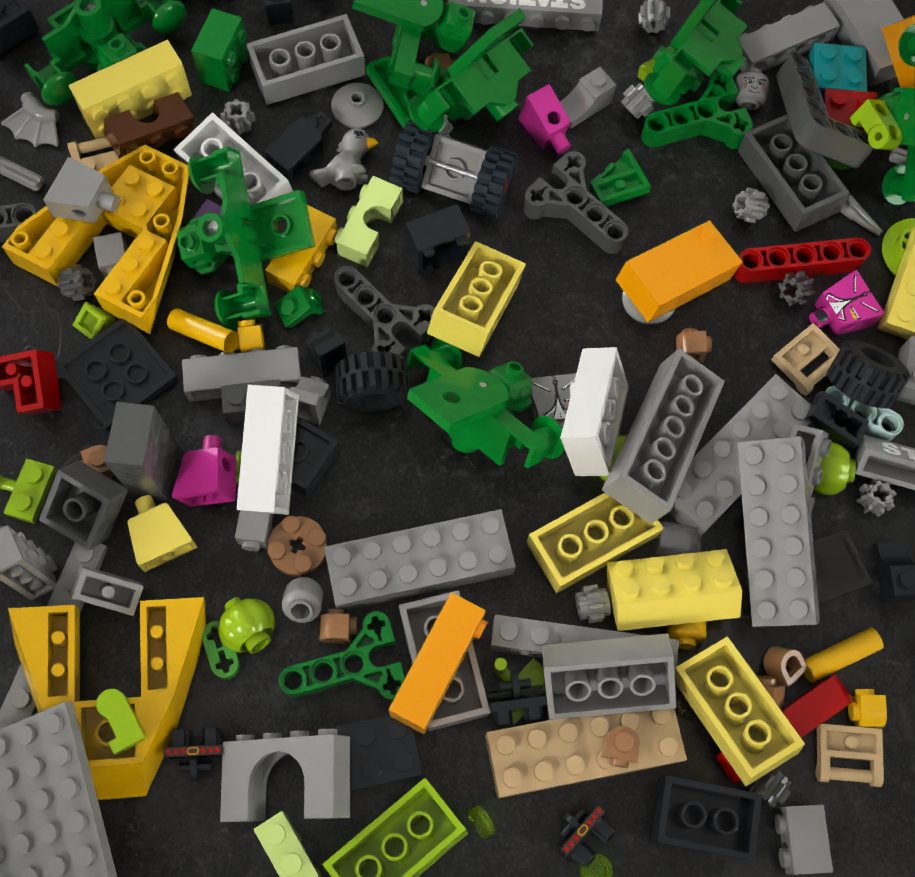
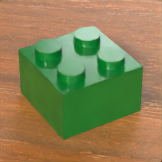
M211 9L191 50L200 83L230 92L233 83L238 82L242 64L249 59L246 46L247 31L244 29L242 17Z

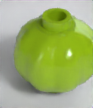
M831 442L828 456L822 457L820 468L823 469L819 486L814 485L813 491L822 495H834L843 491L846 488L847 482L852 483L854 481L856 461L850 459L848 450L842 445Z
M235 597L224 605L225 612L220 617L218 633L225 647L235 652L245 653L249 651L250 654H254L264 649L271 642L270 636L275 627V616L267 603L254 598L241 600L239 597Z

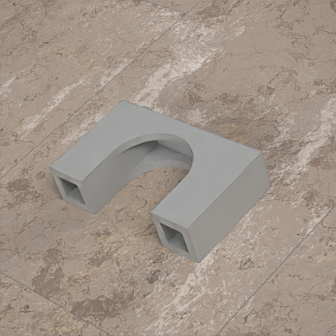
M318 729V735L310 736V731H290V737L282 738V733H263V739L255 740V735H236V741L223 742L220 822L266 821L267 779L275 763L288 754L298 761L304 774V819L350 818V736L338 735V729Z

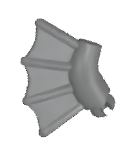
M32 92L23 93L21 96L23 107L1 122L2 126L11 129L16 140L30 141L34 147L43 144L58 147L59 140L56 123L59 121L58 110L45 108L39 98L35 97Z

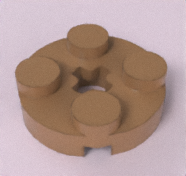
M287 516L273 528L269 535L267 543L268 555L274 566L283 574L298 577L309 572L312 573L319 569L326 559L324 547L327 546L326 534L321 526L310 518ZM301 539L303 540L302 544L306 547L305 550H298L296 554L292 553L293 547L290 544Z

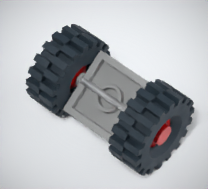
M412 119L408 120L407 125L403 128V134L401 133L399 144H397L395 149L396 153L393 156V165L390 170V183L414 193H419L420 189L424 188L469 203L471 212L497 220L504 208L512 186V180L518 163V153L491 145L488 150L441 135L439 131L433 133L434 130L431 129L427 131L422 130L414 124Z

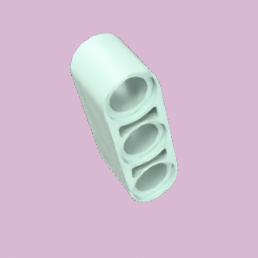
M834 385L825 391L854 412L859 411L863 418L869 421L864 435L891 441L902 431L904 426L903 419L895 411L889 408L882 409L862 404L842 393ZM881 423L887 425L890 429V432L886 431L882 427Z

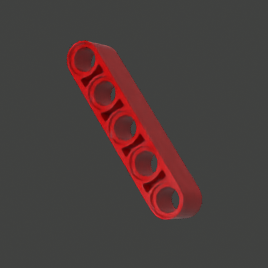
M847 238L749 248L741 252L739 258L743 263L735 272L734 277L742 283L786 279L785 274L790 272L796 275L797 272L805 271V274L808 275L807 277L849 273L860 269L870 256L871 246L862 238ZM744 264H749L752 268H748Z
M834 673L786 705L781 711L800 738H802L853 702L854 698L836 673ZM722 751L716 754L715 758L732 783L740 781V777Z

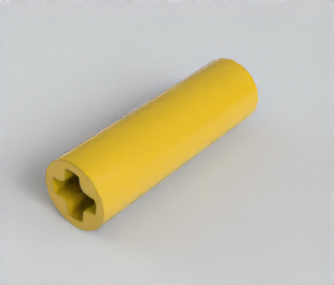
M181 309L172 310L167 318L169 329L226 353L233 352L238 346L239 334Z
M870 627L804 659L808 667L804 675L811 683L816 682L883 649V641L879 633Z

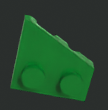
M630 149L622 152V157L615 164L613 162L609 164L602 174L597 175L590 182L591 193L606 207L650 193L651 187Z

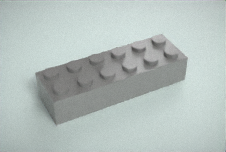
M680 348L663 361L657 370L602 491L650 524L670 512L725 381Z
M775 374L693 457L673 507L668 513L698 540L742 495L738 442L789 438L793 423L808 426L811 423L806 418L811 404Z
M802 437L738 442L752 627L817 625L820 623L805 441Z
M502 509L324 547L336 609L345 611L513 575L516 567Z

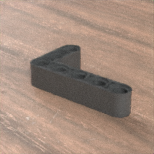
M792 52L777 72L776 79L796 141L809 150L858 168L874 149L869 144V135L862 130L829 117L810 62L801 54Z

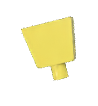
M151 495L142 496L134 502L139 515L130 518L127 523L136 562L144 572L197 548L196 543L167 503L156 506Z

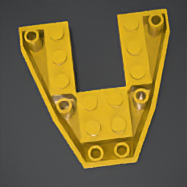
M143 145L97 170L107 177L113 190L112 194L120 197V206L116 212L103 209L98 220L92 223L54 217L47 206H45L21 223L3 244L2 248L13 264L57 286V282H59L58 276L62 274L61 271L77 264L93 243V238L97 237L107 224L136 238L94 295L104 311L119 319L122 318L150 334L175 257L178 242L177 232L180 230L189 172L187 164L147 145Z
M204 597L140 601L141 697L127 699L147 739L118 755L113 753L108 743L115 739L116 736L108 719L97 711V700L80 701V609L76 605L8 608L15 646L38 713L63 702L73 701L97 799L108 800L146 796L164 758V747H169L171 731L178 727L202 649V635L206 626V602Z

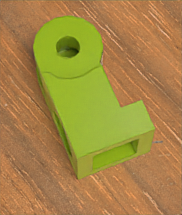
M867 99L849 118L854 126L864 128L869 135L868 141L872 148L894 150L901 144L902 131L884 101Z
M116 689L103 691L97 698L96 707L97 711L108 719L116 738L108 743L113 753L118 755L144 741L147 737L127 697Z

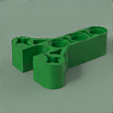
M715 72L711 75L706 90L698 101L649 114L645 120L641 140L649 147H658L704 135L724 142L731 149H739L744 133L752 130L753 123L746 107L729 112L724 111V109L733 107L739 92L733 78L728 81L721 74Z
M379 611L369 613L364 618L363 629L346 651L285 668L279 676L281 689L288 696L298 698L355 682L380 693L382 699L392 703L397 693L391 695V692L389 690L384 691V688L388 687V673H390L395 684L402 685L405 677L401 662L383 667H376L370 662L371 655L374 652L396 646L388 616ZM378 621L379 625L383 626L380 633L382 641H379L378 635L375 634L374 630H368L373 628V622ZM353 658L363 661V667L357 673H351L346 669L347 662ZM323 666L333 669L332 677L327 681H320L316 677L317 671ZM298 674L302 676V684L299 688L295 690L287 688L286 682L291 675Z

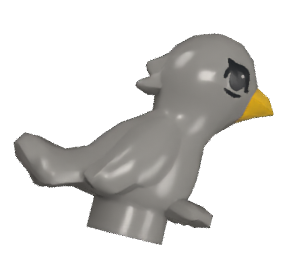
M360 128L351 129L345 133L342 141L338 144L337 152L341 153L337 154L327 167L311 170L309 175L321 187L331 183L340 190H351L356 187L357 183L367 182L368 175L365 174L366 168H364V165H361V158L379 142L375 138H371L365 130Z

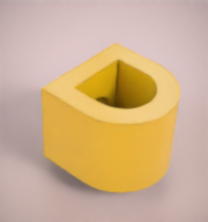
M255 319L238 321L239 343L235 350L240 349L241 353H246L248 350L256 348L265 351L262 323L255 324Z
M855 689V696H852L854 701L848 705L850 721H854L856 727L883 728L887 721L886 695H875L874 689Z

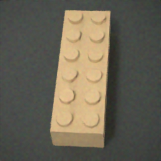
M675 709L552 719L490 731L485 735L497 799L680 763L687 760ZM618 726L632 728L637 733L640 741L637 763H629L628 768L609 765L610 759L601 758L606 734Z

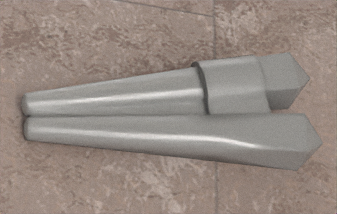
M849 195L840 212L850 220L857 222L879 236L883 230L860 204Z

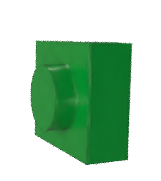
M300 285L274 304L285 327L291 329L312 313L321 315L325 312L321 305L322 299L319 293L314 289Z

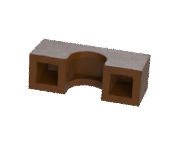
M179 92L154 100L153 117L155 121L151 123H142L136 120L130 110L104 118V135L118 158L129 154L143 145L151 148L161 147L173 139L185 138L193 131L194 117Z

